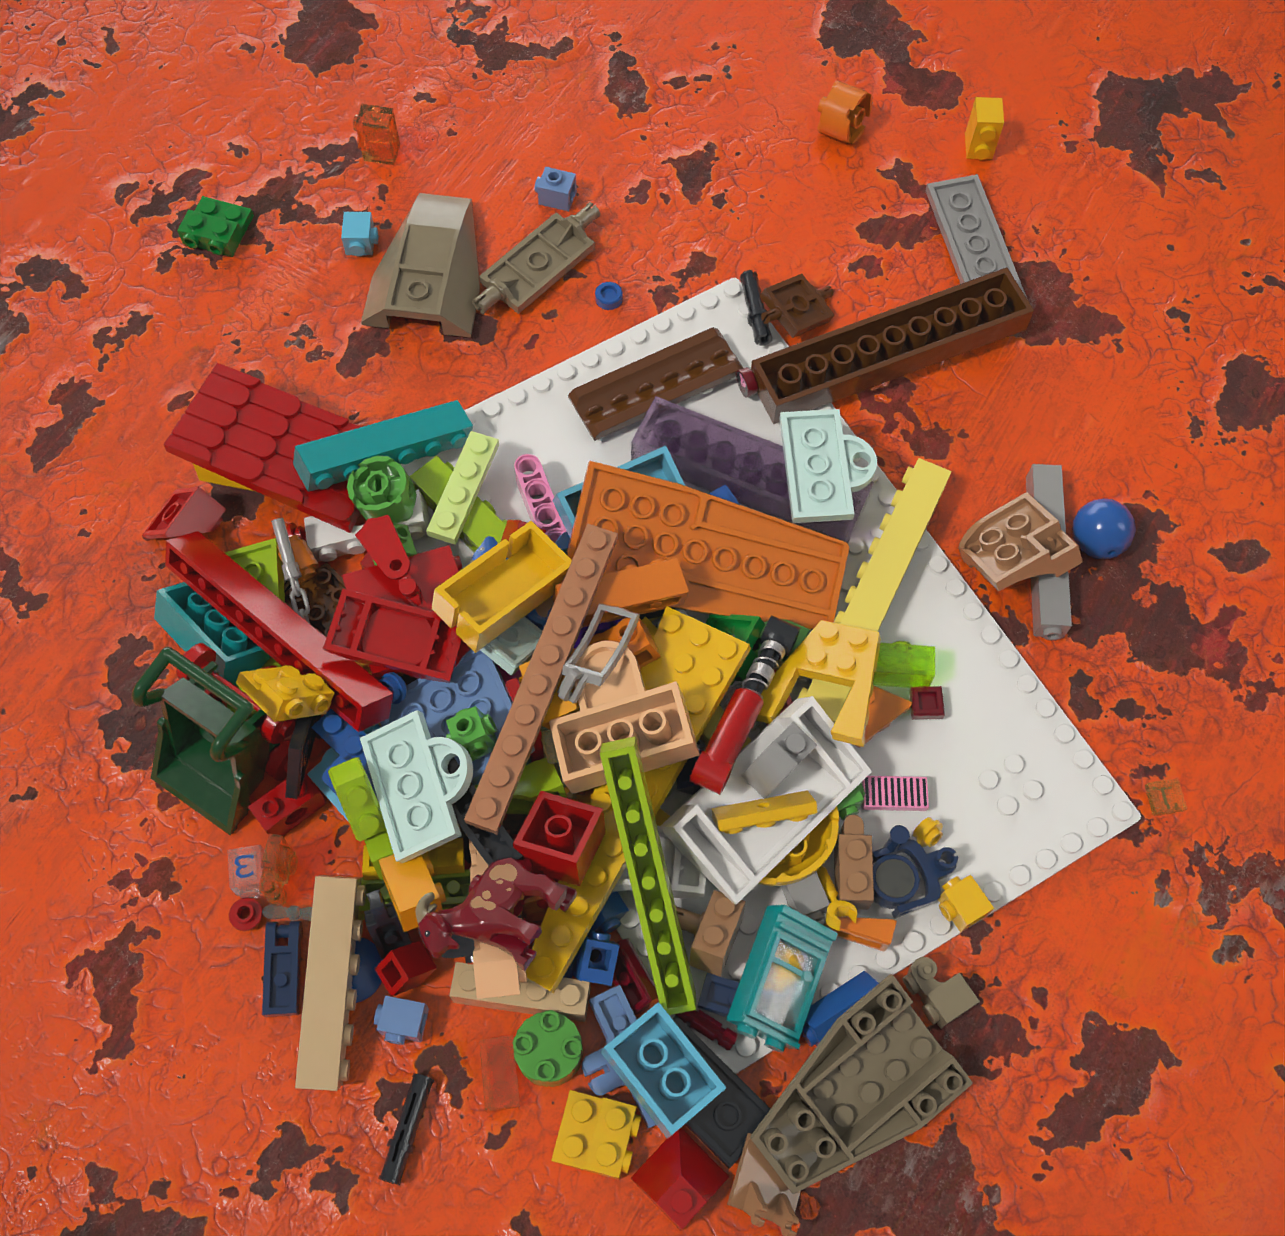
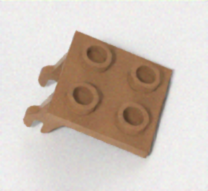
M748 1133L727 1205L746 1212L751 1216V1223L753 1225L762 1227L765 1224V1220L761 1218L777 1224L781 1228L783 1236H795L796 1232L791 1230V1226L799 1224L795 1210L801 1191L792 1194L751 1140L750 1136L752 1134Z

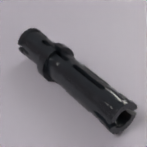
M747 270L740 275L749 312L747 321L752 327L755 344L765 346L772 341L769 324H764V321L761 319L762 313L767 312V310H765L764 301L760 297L761 289L758 282V274L756 271Z
M413 1073L393 1139L388 1140L387 1147L390 1148L381 1175L378 1178L399 1186L409 1154L414 1153V1138L431 1086L434 1083L432 1078Z

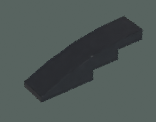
M454 757L448 763V772L450 774L456 772L460 766ZM471 782L466 793L452 804L459 826L488 866L492 862L503 858L520 859L523 855L513 848L514 840L503 825H501L498 834H494L465 823L464 818L476 792V787Z

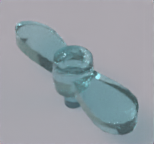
M272 904L265 906L262 913L268 919L289 918L292 921L299 919L311 921L312 907L299 908L293 905L287 908Z

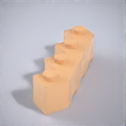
M469 839V851L472 862L470 867L471 882L476 875L482 876L489 866ZM474 940L473 965L477 999L519 995L521 983L527 982L526 971L522 970L516 964L513 956L507 952Z

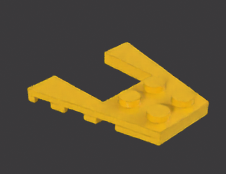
M821 620L775 672L768 689L762 693L764 705L756 721L770 724L779 716L799 676L852 687L831 730V735L834 740L864 747L865 728L869 720L870 697H872L874 688L873 677L877 669L881 643L879 632Z

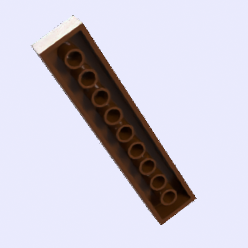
M1006 267L752 360L751 370L757 381V394L772 423L776 424L780 422V412L810 411L1027 329L1034 309Z

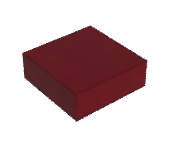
M942 686L910 687L909 696L910 702H912L910 706L912 720L944 718Z

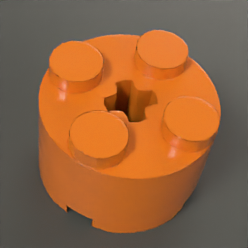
M835 81L828 96H823L819 102L818 112L821 113L817 131L845 143L854 144L866 127L862 124L864 117H870L873 103L872 95L865 90Z

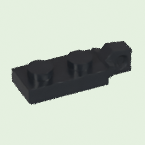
M380 889L367 893L370 910L364 911V918L367 929L383 960L391 950L413 942L409 932H404L393 903L385 904Z

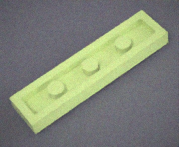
M473 431L470 432L427 527V536L456 545L498 450L499 439Z

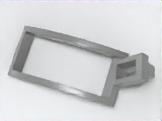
M606 604L598 605L580 644L563 665L562 675L565 678L557 691L559 693L558 697L564 701L577 703L587 683L601 686L623 655L637 626L640 614L621 607ZM604 611L631 618L619 645L601 673L575 665L596 632ZM576 679H580L574 692H570Z

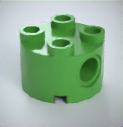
M374 456L358 464L360 468L356 472L352 471L349 476L347 490L349 498L363 517L367 520L369 518L389 515L393 523L410 519L413 515L417 494L413 482L401 464L388 456Z
M552 1010L537 1013L524 1021L517 1030L513 1040L514 1058L522 1074L533 1084L545 1087L560 1086L571 1080L580 1068L583 1056L581 1035L575 1024L565 1015Z

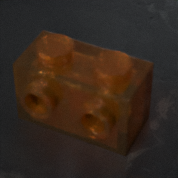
M362 104L359 114L354 116L353 129L358 134L357 144L358 149L362 151L363 160L394 165L400 148V140L393 108Z

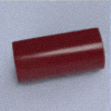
M626 938L617 942L620 946L613 982L616 986H621L634 1015L650 1008L659 1000L655 983L630 939Z

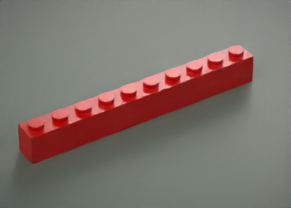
M199 531L166 540L165 566L281 666H293L299 670L301 675L316 674L320 676L324 683L335 692L330 708L356 731H363L389 719L393 693L355 661L324 651L323 647L326 636L321 634Z

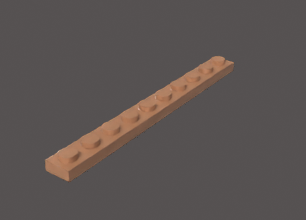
M587 523L464 818L466 824L498 834L561 680L563 665L570 658L618 540V533Z

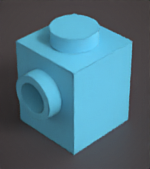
M344 212L341 239L346 255H373L374 244H378V229L374 226L371 212Z

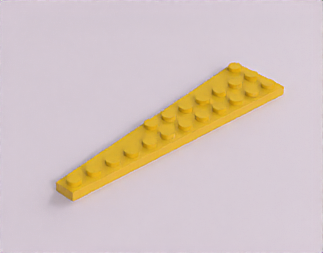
M666 606L653 639L661 657L642 667L641 675L646 691L677 681L685 699L696 742H698L750 652L751 647L750 644ZM688 759L644 772L654 816H656ZM607 784L595 787L589 805L603 809L606 830L603 840L580 886L558 881L560 884L576 889V898L566 912L560 908L555 911L548 907L541 924L542 933L535 939L532 950L536 951V956L526 969L527 979L553 994L626 868Z

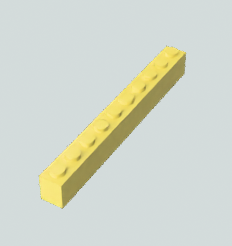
M918 458L914 468L908 466L902 483L906 484L904 490L897 489L890 505L895 507L892 515L885 514L879 528L883 531L881 538L874 537L868 551L872 557L869 563L862 562L856 576L861 580L857 587H850L844 601L849 605L845 612L841 610L838 612L834 623L879 631L952 471L921 458ZM809 678L812 679L809 689L803 687L797 699L813 696L835 724L852 687Z

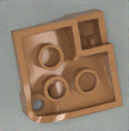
M1028 492L978 520L964 534L958 547L962 560L970 568L974 566L998 592L1014 583L1038 575L1053 574L1055 577H1059L1083 563L1078 544L1061 530L1059 521Z

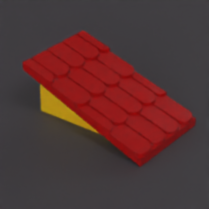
M216 363L185 410V414L181 416L171 435L164 442L166 452L193 463L199 481L259 492L351 533L361 514L349 498L347 480L333 484L326 489L308 492L293 465L295 446L357 429L360 426L350 423L347 418L300 401L295 395L261 383V380L220 363Z

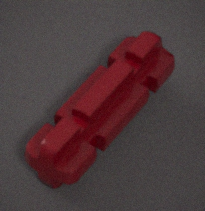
M700 1009L699 1011L693 1010L675 1014L684 1023L689 1022L691 1028L712 1041L714 1039L717 1040L718 1045L726 1050H731L738 1039L736 1032L728 1027L724 1029L722 1023Z

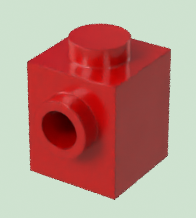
M419 940L391 950L374 969L390 996L393 997L419 987L437 967Z

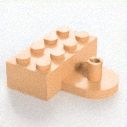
M601 641L590 645L575 665L601 673L614 654L619 642ZM627 647L617 665L601 686L590 683L585 685L578 699L579 712L549 721L562 779L572 794L607 784L600 757L602 743L636 736L644 772L700 756L685 699L677 681L646 691L638 662L634 654ZM576 679L574 683L575 688L580 679Z

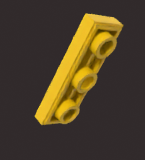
M806 790L711 808L713 821L718 830L727 834H735L741 832L744 827L754 825L766 828L775 825L776 821L786 819L795 822L803 821L808 818V815L817 813V804L809 791Z

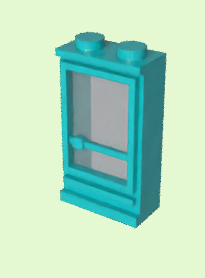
M785 904L767 906L726 1021L738 1026L736 1031L746 1037L756 1039L758 1036L764 1039V1045L772 1050L783 1053L785 1048L799 1049L801 1044L798 1042L832 942L836 941L838 933ZM791 955H794L799 961V969L789 964V957Z

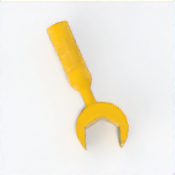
M822 866L816 872L828 900L831 901L827 907L826 923L832 929L840 931L841 920L838 917H849L856 924L857 909L850 902L837 899L838 892L827 869Z

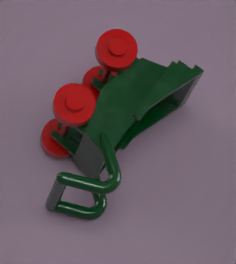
M198 643L183 655L171 647H164L137 681L132 691V701L136 706L146 707L160 702L163 717L157 721L158 736L151 779L224 832L231 835L237 829V825L248 814L250 810L248 808L250 805L249 797L264 779L265 769L266 773L277 781L287 777L288 748L291 739L284 741L282 744L280 742L293 733L297 719L274 722L245 692L219 675V671L216 670L218 664L215 663L216 652L206 644ZM169 663L177 668L176 675L180 680L168 688L148 691ZM222 700L225 701V702L228 703L230 706H232L233 708H235L236 711H235V712L231 711L230 709H228L227 707H225V704L222 703L221 701H222ZM253 709H255L257 713L247 720Z

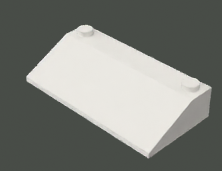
M813 696L799 698L792 702L740 751L721 795L703 787L700 788L660 826L676 848L734 904L740 902L872 772L850 743L832 738L831 730L834 723ZM794 722L817 746L766 798L808 790L816 801L817 813L808 815V818L803 821L795 822L786 819L776 821L775 825L766 828L757 827L756 825L744 827L741 832L735 834L719 831L713 821L711 808L764 799L741 775Z

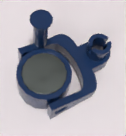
M902 825L894 826L890 831V838L883 848L872 852L873 863H875L873 865L874 902L881 907L894 909L892 912L894 919L935 903L941 894L938 880L951 875L958 862V856H954L956 851L949 847H943L940 850L926 854L923 847L917 841L909 839V831ZM900 852L906 853L914 861L917 868L910 860H908L904 856L896 854ZM919 870L924 881L925 897L909 902L919 888Z

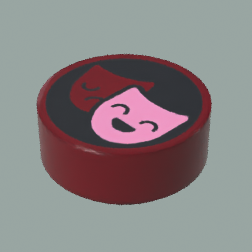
M748 367L737 370V383L743 396L747 398L757 394L758 385L753 371Z

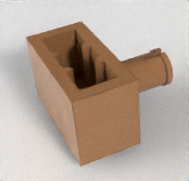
M714 890L705 913L702 912L701 915L676 905L681 930L694 934V941L690 951V966L721 977L743 921L746 901L741 900L734 904L723 893Z

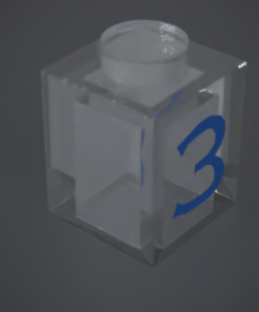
M261 845L227 850L229 888L237 896H240V898H256L260 896V892L270 891L268 853Z

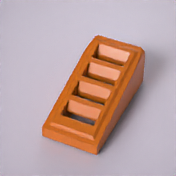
M838 917L841 920L840 931L829 927L826 920L823 925L837 932V937L884 952L892 942L897 920L857 918L855 924L849 917Z

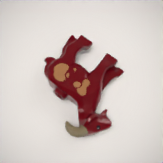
M503 858L492 862L482 876L476 875L470 883L469 894L464 902L451 909L435 911L437 905H430L435 898L434 893L425 894L418 901L415 910L420 936L429 953L434 958H440L449 949H459V944L452 939L454 934L480 941L507 952L513 956L516 964L526 971L536 956V951L528 948V944L530 945L534 939L538 938L542 930L541 926L518 918L523 911L524 904L545 899L549 908L555 911L560 908L566 912L576 898V889L552 881L546 874L531 873L532 862L529 858L524 860Z

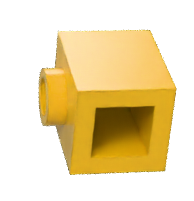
M971 874L963 880L956 876L942 886L944 892L938 899L941 913L948 921L954 922L960 933L986 917L994 909Z

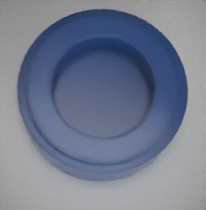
M614 282L600 284L595 291L597 305L605 310L618 308L623 300L621 287Z

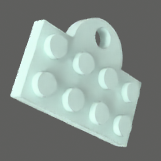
M840 409L780 412L779 420L792 523L853 520L855 513L852 493L860 491L869 485L876 471L877 457L873 448L865 440L857 436L843 435ZM863 458L867 460L869 465L861 468L856 466L853 460Z
M418 710L360 738L396 862L405 863L462 836L452 804L458 801L468 790L473 777V763L470 754L461 744L445 737L431 738L424 714ZM458 756L460 766L456 772L450 774L448 772V763L453 757Z

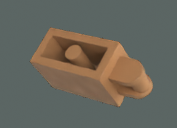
M849 815L841 827V834L838 835L834 847L837 899L850 902L856 909L868 910L874 901L872 835H864V823L861 817Z

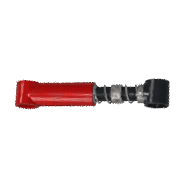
M771 615L760 639L759 657L754 659L746 675L747 679L742 683V688L734 691L705 751H702L694 766L690 782L721 795L731 775L734 763L764 705L762 693L768 689L775 675L774 669L779 667L777 662L781 661L784 656L790 655L799 636L800 627Z

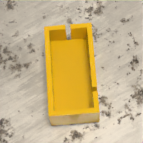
M529 521L510 535L509 542L504 539L435 588L432 610L451 629L457 626L456 634L476 653L550 598L554 593L555 585L565 579L572 560L532 521Z

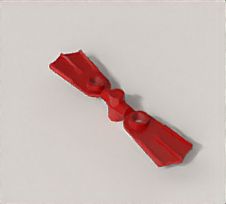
M385 515L367 519L363 527L355 534L357 539L388 578L399 579L397 580L399 590L413 607L433 611L432 603L425 601L419 586L410 574H407L410 570V560L390 516ZM402 563L399 570H392L394 564ZM462 641L455 667L458 666L463 656L470 650L464 641Z

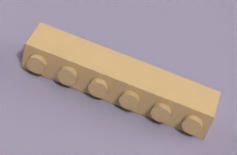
M315 876L295 1088L337 1091L343 1085V1081H348L350 1060H346L345 1055L346 1046H351L354 1032L353 1024L348 1023L350 1010H355L357 990L352 989L353 975H358L360 966V955L355 954L356 941H361L363 933V920H358L359 906H364L366 899V886L361 885L362 877Z

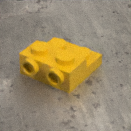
M288 665L243 671L239 673L236 684L274 722L326 714L335 693L324 683L320 676L316 674L301 675L298 669Z
M570 1090L551 1161L619 1180L621 1172L628 1173L633 1152L628 1151L627 1146L630 1136L637 1138L642 1117L635 1115L637 1106Z

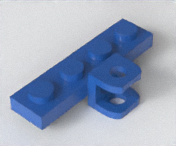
M330 709L311 727L339 755L324 771L322 775L323 782L336 794L328 774L329 769L352 758L359 757L370 784L375 790L360 738L367 734L364 731H356L336 712Z

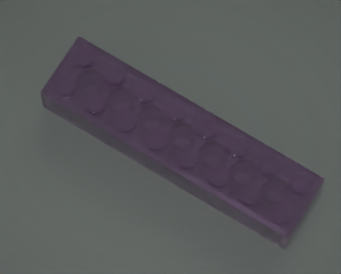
M655 396L631 441V460L667 446L683 481L710 492L726 484L740 504L792 523L783 446ZM871 481L864 489L852 493L855 513L853 520L793 524L849 544L869 500L874 482Z

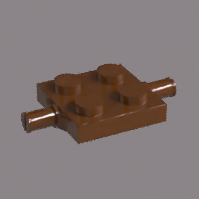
M799 274L767 287L762 291L760 297L770 310L763 312L761 319L764 321V324L779 320L789 335L794 338L831 321L834 314L826 305L825 299L832 297L834 291L830 289L831 286L818 290L808 282L803 274Z

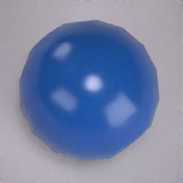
M1107 498L1093 500L1081 507L1072 525L1073 539L1078 544L1080 550L1095 559H1110L1122 554L1131 546L1136 532L1135 520L1128 508L1116 500Z

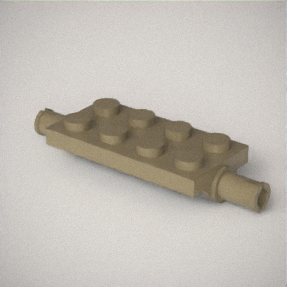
M589 202L576 215H570L566 218H563L557 212L479 276L480 283L487 289L472 300L474 307L484 314L496 302L501 300L518 314L595 250V242L587 237L585 228L600 217V211L597 206H593V203Z

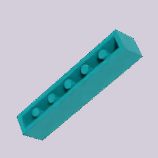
M455 400L297 445L294 450L293 465L308 492L326 489L333 484L348 481L352 471L356 472L360 468L358 464L374 456H388L394 459L395 462L406 465L416 459L426 456L433 457L440 452L453 448H462L470 432L473 430V424L459 401Z

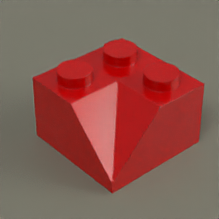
M540 791L513 842V848L525 858H529L532 864L548 877L580 886L606 833L603 809Z

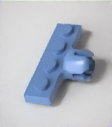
M620 985L588 1001L606 1038V1045L637 1020ZM603 1048L585 1056L581 1063L585 1077L603 1069L604 1074L592 1079L588 1083L591 1090L599 1096L620 1086H626L601 1054ZM632 1094L647 1128L655 1126L654 1121Z

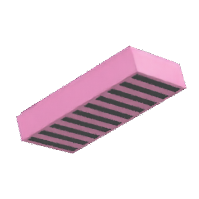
M867 776L862 781L865 791L863 810L927 811L929 808L927 777Z

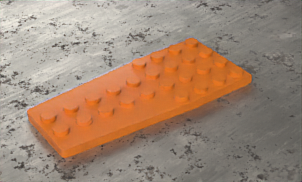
M593 461L588 462L567 551V556L571 560L575 555L588 523L618 533V540L605 569L607 573L619 571L628 565H637V567L648 565L659 558H666L667 560L678 558L689 593L684 604L671 607L673 609H684L686 611L719 616H730L731 614L759 616L763 622L768 621L772 615L779 619L792 621L810 630H813L821 620L834 623L849 553L848 543L678 483Z

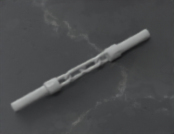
M284 518L274 519L271 522L283 562L285 581H290L292 587L290 599L293 610L310 624L308 618L310 605L305 590L300 588L298 579L302 575L298 562H295ZM302 594L305 609L302 608L298 611L295 596L299 597Z

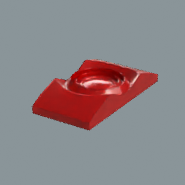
M342 589L323 649L329 653L361 664L393 669L415 678L450 683L463 640L456 634L457 626L451 629L433 611Z

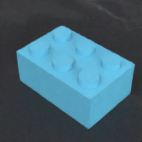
M659 1002L604 1046L601 1051L603 1057L666 1138L673 1135L726 1089V1086Z

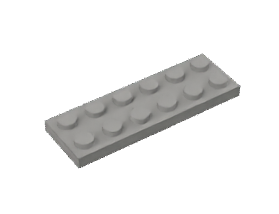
M978 174L927 184L925 191L960 284L1007 267L1026 296Z

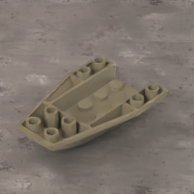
M425 193L418 194L372 276L361 320L362 325L389 328L392 316L441 321L444 335L471 338L477 310L472 300L480 295L471 198Z
M892 974L888 975L837 1018L750 1136L751 1140L792 1194L921 1129L973 1084L954 1056L942 1049L910 1006L913 1001Z

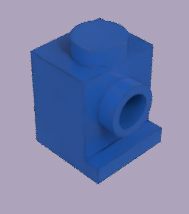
M591 931L590 937L586 936L578 950L576 965L573 968L572 975L580 981L612 986L620 945L610 941L611 934ZM598 949V959L591 961V951Z

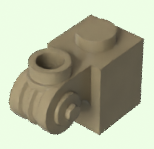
M920 957L909 967L907 975L902 980L912 995L919 994L924 1004L922 1006L924 1014L932 1024L937 1023L941 1029L973 1008L980 1001L960 972L946 982H938L933 978L937 973L936 963L928 957Z

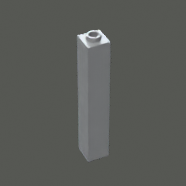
M1032 464L1026 476V492L1059 521L1061 530L1066 533L1062 465ZM1068 571L1059 577H1055L1053 574L1031 577L1033 635L1043 637L1046 640L1064 638L1072 626Z

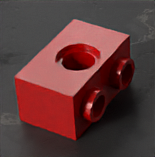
M305 774L300 796L297 799L285 797L287 780L285 779L248 806L274 842L327 804L321 792L307 774Z

